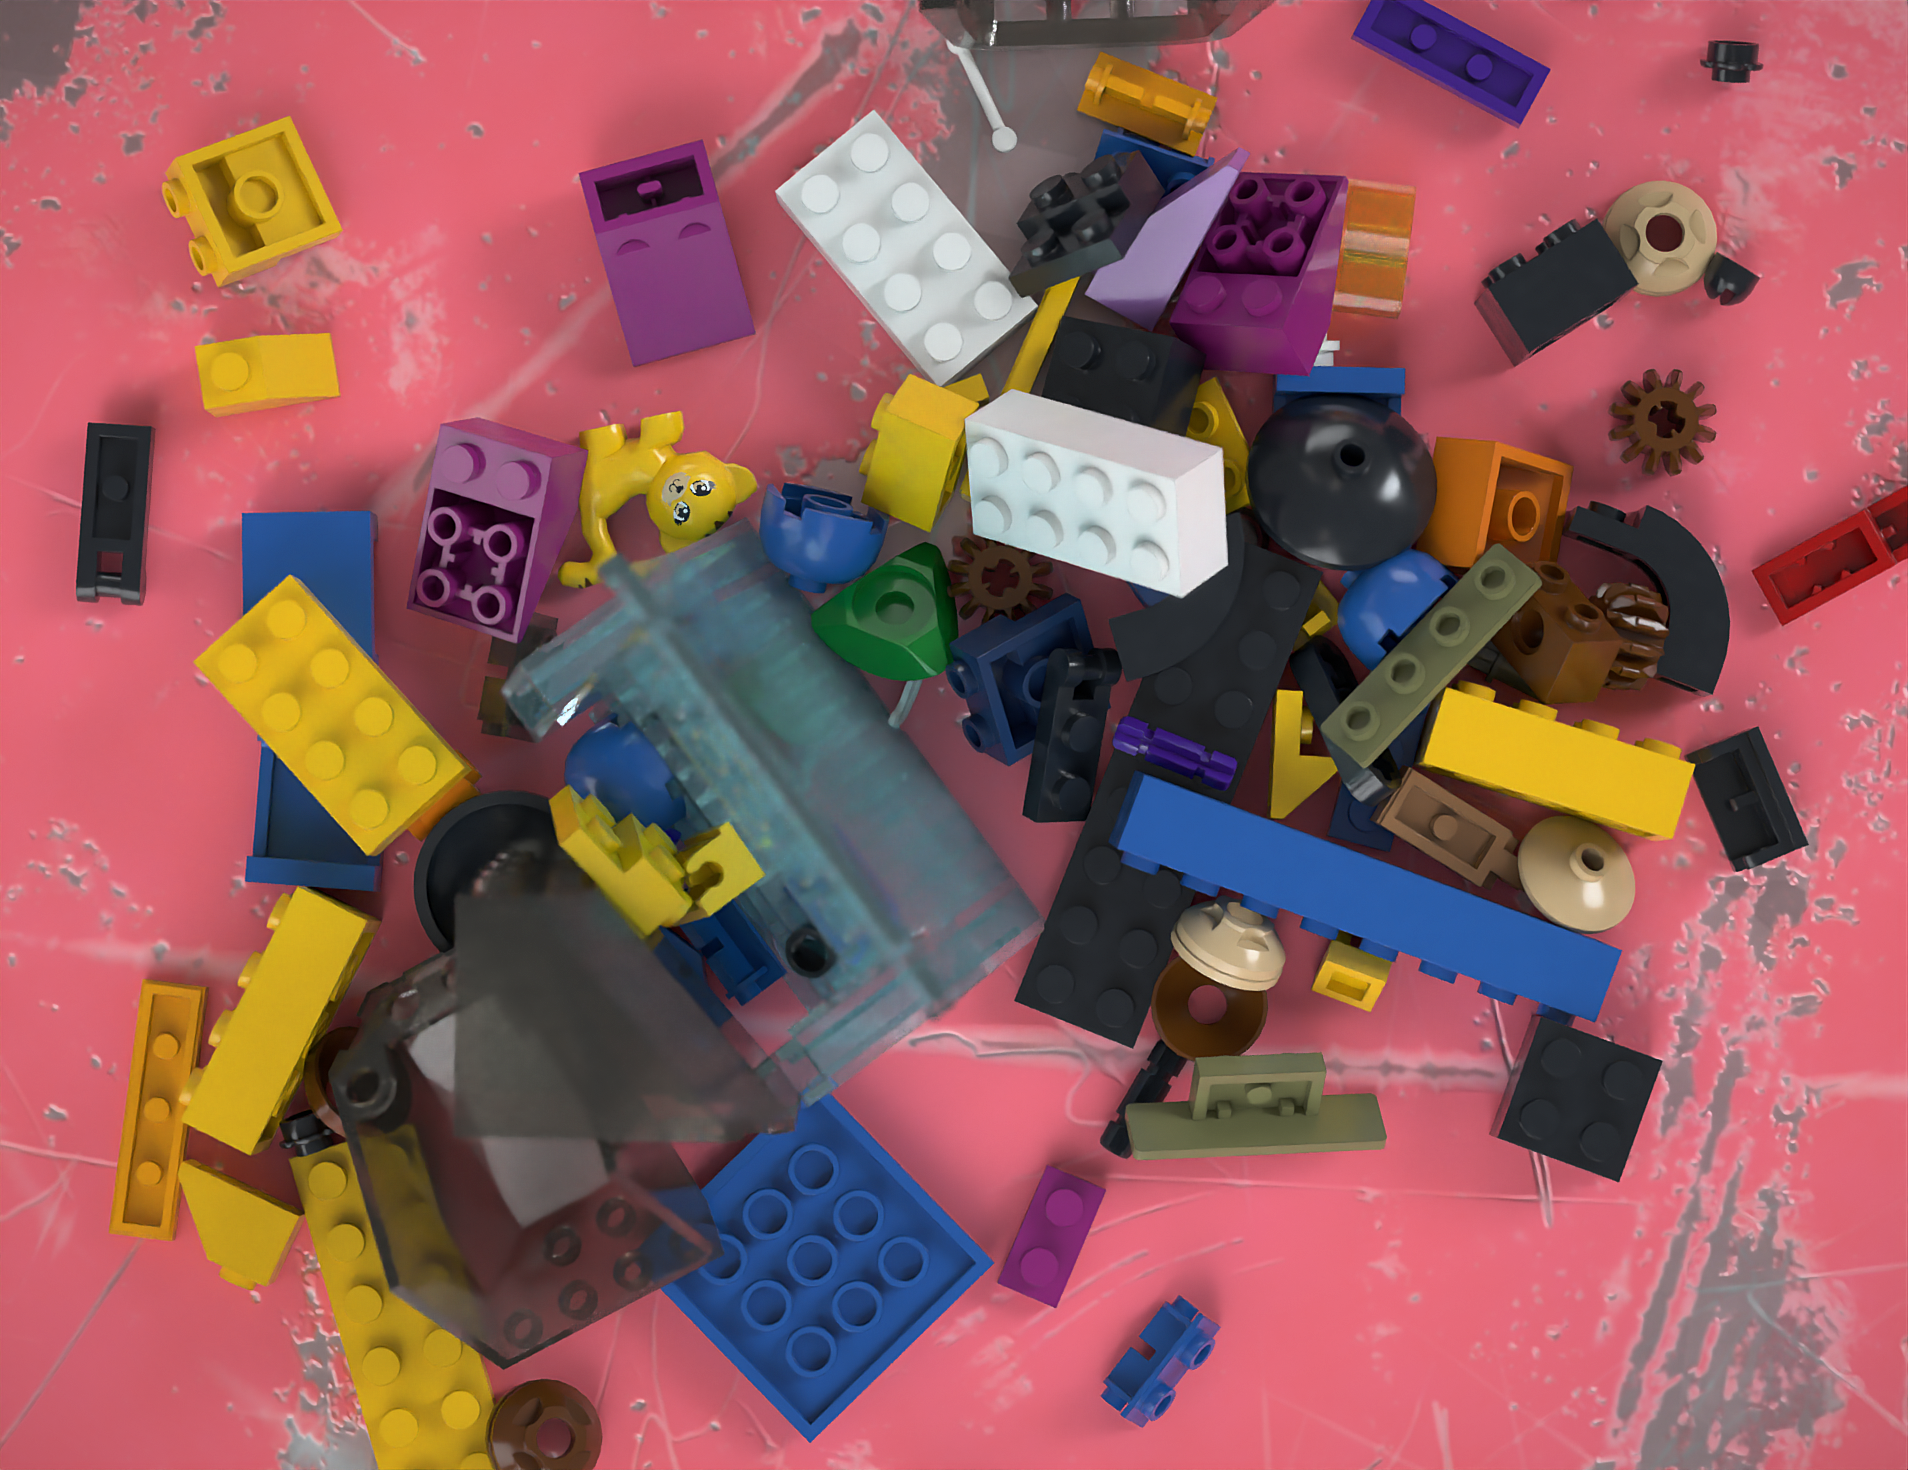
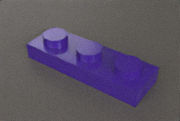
M1371 0L1351 37L1352 40L1517 129L1522 124L1551 70L1424 0Z

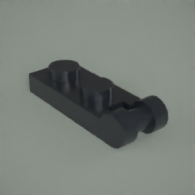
M88 422L76 576V597L78 602L98 603L100 597L121 598L123 605L142 606L144 603L156 431L151 426ZM102 553L123 554L122 573L102 571Z
M1056 648L1049 656L1022 812L1023 816L1035 823L1086 821L1092 804L1111 687L1117 684L1122 674L1120 658L1117 650L1114 648H1093L1088 654H1082L1076 648ZM1081 683L1080 692H1074L1075 686Z

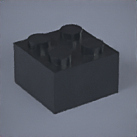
M1576 219L1567 222L1543 238L1544 242L1535 247L1539 254L1538 256L1526 262L1523 255L1519 253L1488 273L1489 276L1481 281L1486 290L1474 304L1514 367L1618 303L1639 284L1598 219L1582 228Z
M1062 316L1041 397L1185 438L1207 354L1172 336Z
M1532 1015L1489 1135L1619 1182L1663 1061L1542 1016Z

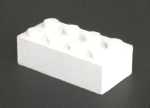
M875 110L867 114L775 191L777 201L926 381L940 387L956 383L1036 315L1038 305L1030 296L1024 298L1019 296L1008 279L1011 274Z
M1011 389L965 418L973 534L1178 597H1183L1228 565L1222 448Z

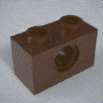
M1550 561L1524 563L1537 573L1542 581V585L1490 639L1491 642L1544 705L1595 702L1624 640L1606 621L1603 612L1593 605L1573 583L1569 573L1556 562Z

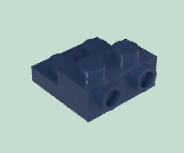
M1066 592L1016 621L1000 614L949 643L954 662L946 666V676L955 693L962 699H966L970 716L962 720V729L970 745L977 752H984L1007 766H1011L1032 754L1047 663L1051 652L1056 648H1076L1082 654H1088L1094 648L1081 599ZM1081 683L1075 686L1074 692H1080Z

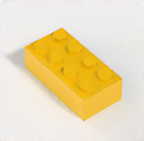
M288 575L193 661L368 856H377L472 770L306 585L292 575Z
M1459 680L1458 684L1452 683L1451 689L1447 687L1442 689L1430 702L1413 767L1651 841L1673 839L1695 764L1679 760L1681 748L1649 738H1644V741L1635 740L1634 745L1617 740L1620 729L1589 719H1582V722L1574 721L1573 727L1556 722L1558 710L1521 699L1520 703L1513 702L1512 708L1493 702L1496 691Z
M297 886L295 892L291 895L284 892L277 901L266 927L275 932L266 950H263L262 953L254 951L239 977L237 985L246 990L237 1008L235 1007L232 1011L225 1009L212 1030L208 1044L216 1047V1050L209 1064L203 1070L196 1067L182 1090L179 1102L186 1105L187 1108L180 1121L248 1155L268 1150L280 1127L279 1122L284 1119L303 1081L304 1062L308 1052L326 1035L382 921L315 887Z

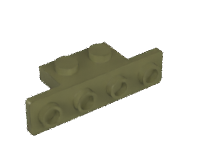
M1494 544L1322 723L1321 731L1362 768L1368 767L1541 587L1542 581L1537 573L1501 544Z
M1322 1052L1195 1058L1188 1101L1128 1104L1125 1111V1121L1132 1155L1136 1160L1381 1150L1385 1147L1387 1135L1376 1095L1372 1093L1322 1095L1327 1072Z

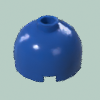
M772 483L768 484L761 508L759 535L763 551L771 563L790 574L789 585L807 592L825 593L827 583H849L863 576L872 567L878 558L885 540L890 520L889 515L870 506L868 507L867 515L855 511L851 506L852 496L809 485L784 483L782 493H780Z
M1411 548L1370 569L1347 571L1340 583L1348 590L1338 605L1337 617L1338 627L1344 643L1354 656L1372 672L1434 608L1440 597L1443 598L1460 579L1428 553Z
M613 712L591 727L573 744L565 759V785L569 784L582 799H585L589 794L594 795L616 822L614 826L632 813L645 828L655 823L665 831L686 816L684 797L681 795L675 800H671L665 784L675 777L654 745L633 723L629 721L622 727H617L616 723L619 714Z

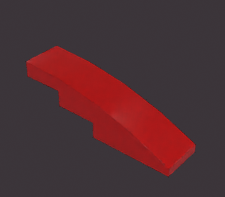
M1908 485L1751 571L1782 626L1908 558Z

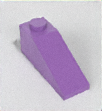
M1241 147L1237 148L1159 200L1124 259L1091 271L1095 276L1085 295L1152 332L1233 187L1250 152Z

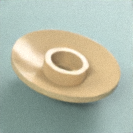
M1564 815L1554 816L1537 823L1522 840L1518 852V872L1522 886L1534 906L1550 921L1572 932L1598 934L1615 927L1629 913L1635 897L1633 870L1620 845L1602 828L1582 818Z

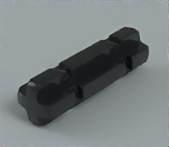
M1162 1039L1157 1041L1147 1058L1151 1062L1146 1070L1141 1068L1116 1110L1120 1114L1116 1122L1111 1120L1100 1138V1144L1120 1158L1127 1159L1132 1155L1125 1121L1126 1106L1133 1103L1163 1102L1172 1087L1168 1084L1172 1076L1178 1077L1188 1060L1177 1055Z

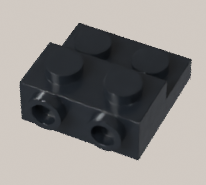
M1137 150L1132 153L1120 152L1114 156L1110 154L1104 155L1088 164L1081 173L1071 172L1063 177L1061 175L1052 176L1038 184L1030 192L1031 202L1016 223L1028 241L1021 247L1023 255L1008 277L1021 298L1124 259L1165 192L1141 152Z

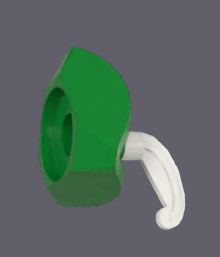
M928 542L919 543L890 559L839 592L811 614V625L816 634L841 658L870 674L891 680L907 681L897 707L887 720V727L894 731L898 729L908 716L923 679L941 674L946 670V666L954 661L949 643L959 638L955 598L949 597L947 593V587L952 585L941 551L936 545Z

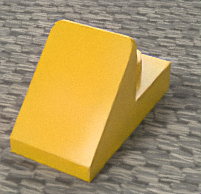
M1276 690L1273 697L1266 817L1270 820L1284 819L1338 771L1332 757L1300 755V744H1311L1313 734V716L1308 706H1302L1303 691Z

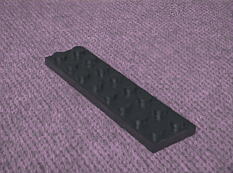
M1245 541L1244 568L1241 584L1232 608L1220 628L1207 643L1186 660L1167 670L1143 677L1128 713V716L1148 723V729L1156 731L1157 728L1205 746L1204 751L1213 754L1215 750L1234 758L1237 761V769L1230 786L1226 790L1220 791L1201 783L1203 779L1194 775L1193 779L1144 760L1146 756L1137 752V755L1133 756L1115 748L1014 1000L1132 1049L1136 1044L1150 1009L1153 987L1159 974L1167 966L1174 946L1171 941L1173 927L1184 910L1191 906L1196 890L1180 884L1183 872L1161 864L1157 875L1133 868L1120 862L1124 851L1108 843L1134 771L1137 770L1231 805L1323 574L1319 570Z

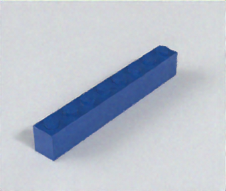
M1137 770L1134 771L1108 841L1114 847L1124 851L1120 860L1123 864L1153 875H1157L1160 864L1181 871L1184 874L1180 884L1213 897H1217L1220 886L1244 894L1240 906L1274 919L1277 918L1280 908L1303 916L1300 928L1334 941H1336L1339 930L1363 938L1359 947L1360 950L1392 962L1396 961L1399 951L1422 959L1418 969L1422 973L1452 984L1455 983L1458 973L1481 981L1477 990L1478 993L1509 1005H1514L1517 994L1539 1002L1536 1014L1572 1027L1576 1016L1594 1023L1596 1022L1622 950L1605 942L1566 930L1548 921Z

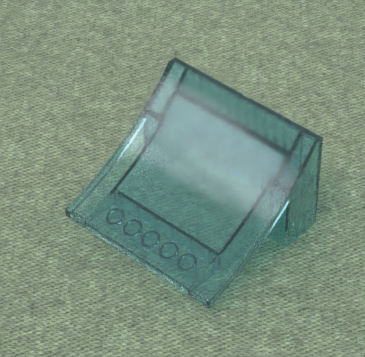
M747 517L704 539L654 559L629 563L618 552L597 567L596 575L605 587L615 592L616 596L521 661L499 693L537 744L595 703L597 704L588 714L594 724H597L613 712L619 714L616 723L617 727L620 728L629 721L633 723L653 744L675 777L665 784L671 800L673 801L681 795L684 797L686 816L671 826V828L682 832L680 840L683 844V840L690 835L729 821L765 873L764 877L736 896L734 900L788 972L782 978L809 1013L787 1030L793 1038L769 1055L781 1074L808 1108L837 1089L924 1022L928 1021L930 1024L956 1006L955 1003L1047 928L1044 926L1046 920L906 731H903L897 724L894 727L888 722L890 717L889 708L860 669L837 655L816 634L811 625V614L815 610L800 589L788 584L790 575L771 563L763 551L759 533ZM655 713L659 715L662 721L653 718ZM784 886L788 889V891L791 893V895L794 897V899L806 913L808 918L791 900V898L785 893V891L783 890ZM811 922L840 959L834 968L819 978H806L796 973L789 965L785 955V945L788 937L802 925ZM809 935L806 936V938L815 940Z

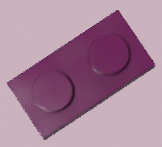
M1047 1164L997 1283L1057 1308L1106 1189Z

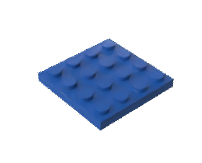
M816 1078L631 1258L809 1443L994 1264V1261Z

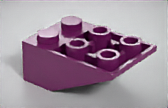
M703 139L578 173L633 367L756 334Z
M1240 172L1206 234L1169 321L1179 340L1207 354L1204 370L1310 375L1331 321L1349 185L1346 176Z
M479 417L442 423L438 435L406 609L516 644L520 643L577 512L588 450Z

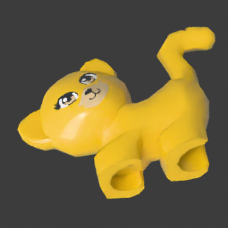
M682 411L642 418L641 434L638 438L628 439L624 424H612L579 432L580 448L588 450L578 508L581 516L582 534L593 554L589 562H564L558 569L559 581L563 586L583 589L607 580L619 557L608 533L606 519L638 494L646 495L648 512L652 521L659 528V543L666 555L677 563L691 558L701 540L712 536L732 516L736 505L744 502L757 491V482L754 474L749 469L736 463H723L705 450L676 453L672 445L682 440L685 429Z

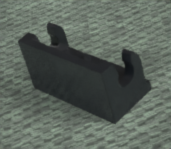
M1759 726L1746 729L1684 756L1686 762L1695 764L1692 776L1734 873L1744 869L1749 870L1809 845Z

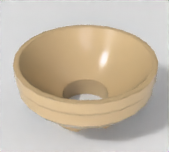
M1650 181L1633 186L1618 197L1609 208L1603 220L1602 227L1639 283L1633 291L1642 295L1653 297L1670 296L1686 290L1704 275L1715 255L1717 231L1712 212L1699 195L1679 183ZM1659 215H1667L1678 221L1682 229L1680 246L1669 252L1654 249L1646 238V226L1650 219Z
M1222 895L1216 900L1198 903L1184 910L1173 927L1171 941L1178 954L1190 966L1217 982L1238 989L1260 991L1275 986L1282 974L1283 966L1286 962V953L1279 935L1274 929L1275 924L1267 916L1240 906L1242 899H1234L1226 895Z

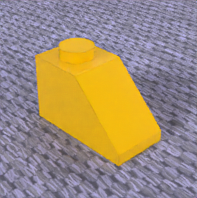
M330 333L253 336L194 346L204 409L215 417L341 397Z
M193 1158L183 1161L177 1174L207 1259L222 1266L218 1275L224 1280L250 1291L254 1290L257 1283L265 1287L274 1283L304 1222V1211Z

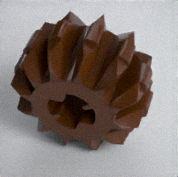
M1655 369L1646 370L1643 373L1642 381L1644 390L1630 380L1620 388L1623 396L1631 405L1614 402L1609 406L1608 413L1611 416L1626 421V425L1617 426L1608 432L1609 440L1620 441L1629 438L1632 445L1622 452L1620 459L1627 464L1635 459L1640 452L1645 454L1642 464V474L1651 476L1656 472L1661 457L1669 476L1680 474L1682 472L1680 455L1694 465L1704 459L1702 450L1693 440L1710 443L1716 438L1717 433L1715 430L1699 424V420L1707 419L1717 413L1716 406L1714 404H1705L1696 407L1693 400L1701 395L1705 389V386L1699 381L1691 385L1685 392L1680 391L1683 380L1681 370L1673 369L1669 373L1664 388ZM1662 408L1668 410L1667 420L1676 424V431L1672 429L1661 438L1656 435L1657 425L1648 421V414L1653 416Z
M983 537L987 549L981 552L972 540L964 538L960 542V547L973 560L972 564L960 560H950L948 562V571L956 575L968 577L966 582L954 583L947 587L948 596L951 598H958L967 594L972 596V599L963 605L959 611V616L963 620L971 618L978 608L981 607L986 610L981 625L995 618V613H1003L1005 617L1016 621L1013 610L1019 608L1024 615H1027L1037 609L1027 599L1028 595L1042 600H1050L1053 594L1052 588L1032 582L1033 578L1051 574L1054 570L1052 562H1041L1030 566L1028 561L1037 553L1024 549L1020 553L1014 546L1008 544L997 546V542L992 539ZM999 563L1012 567L1010 577L1018 576L1019 579L1017 588L1006 587L1002 597L988 593L987 591L990 590L991 583L983 584L981 580L984 571L995 572Z
M1614 582L1613 584L1603 583L1597 589L1596 595L1591 596L1588 600L1603 612L1606 621L1624 641L1602 687L1611 690L1625 691L1631 689L1640 691L1647 683L1648 678H1653L1657 673V662L1660 656L1665 655L1663 649L1664 641L1670 634L1669 630L1665 628L1669 616L1668 607L1663 605L1661 594L1649 591L1646 586L1630 582L1628 584Z

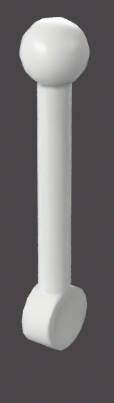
M953 30L947 37V47L952 53L958 54L993 129L992 145L998 152H1010L1017 143L1016 133L1013 129L1005 127L969 50L972 42L970 35L964 30Z

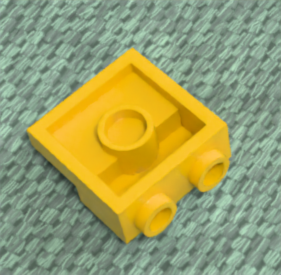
M290 116L176 157L166 171L168 181L162 183L163 197L169 211L175 218L185 216L195 236L194 239L189 241L188 245L190 256L197 271L202 276L212 273L218 288L276 266L280 259L335 239L343 231Z
M569 784L549 800L559 844L646 936L658 926L668 927L685 915L692 904V899L683 891L682 887L685 882V872L673 857L678 853L676 846L658 825L652 823L645 828L630 813L614 826L616 824L614 818L594 795L589 794L585 799H582Z

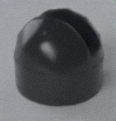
M1716 252L1709 263L1703 278L1704 288L1708 297L1715 299L1720 295L1719 301L1723 306L1742 303L1751 294L1760 280L1759 276L1719 252Z
M812 923L802 925L786 941V959L791 968L803 977L819 978L834 968L840 960L838 953ZM809 935L815 940L806 938V936Z

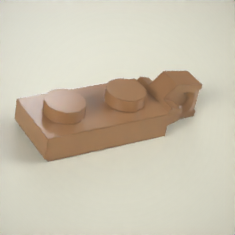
M1402 765L1399 770L1402 778L1401 787L1379 803L1370 820L1476 886H1482L1491 890L1498 878L1514 889L1526 893L1519 877L1518 857L1512 854L1519 843V840L1512 836L1513 832L1419 772Z

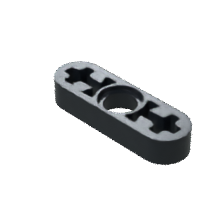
M1316 635L1290 655L1289 664L1300 690L1303 691L1304 699L1343 783L1358 801L1366 806L1374 807L1401 787L1402 778L1388 747L1368 767L1362 768L1321 731L1322 723L1359 684L1348 660L1337 645L1322 635Z

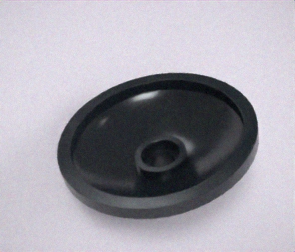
M1310 394L1289 402L1273 413L1262 425L1251 445L1246 462V491L1251 508L1260 525L1284 550L1309 564L1322 568L1341 571L1370 569L1404 553L1413 546L1425 530L1436 503V471L1430 452L1421 436L1397 412L1378 401L1361 395ZM1340 456H1351L1358 460L1360 466L1350 467L1343 463Z
M497 790L474 796L460 803L443 816L433 827L420 850L413 884L414 900L420 922L426 934L441 954L450 962L472 975L487 980L509 983L525 982L547 976L558 971L576 958L590 942L601 922L607 894L559 844L549 803L551 798L523 790ZM510 869H517L523 872L527 880L526 887L519 891L509 889L504 882L505 872Z

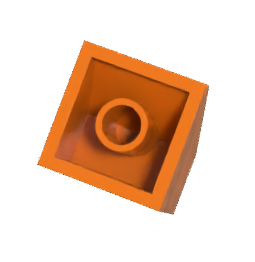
M1437 436L1432 458L1437 477L1436 503L1425 530L1417 540L1416 550L1428 553L1450 571L1460 575H1465L1494 544H1501L1523 563H1536L1538 561L1557 563L1574 466L1497 441Z

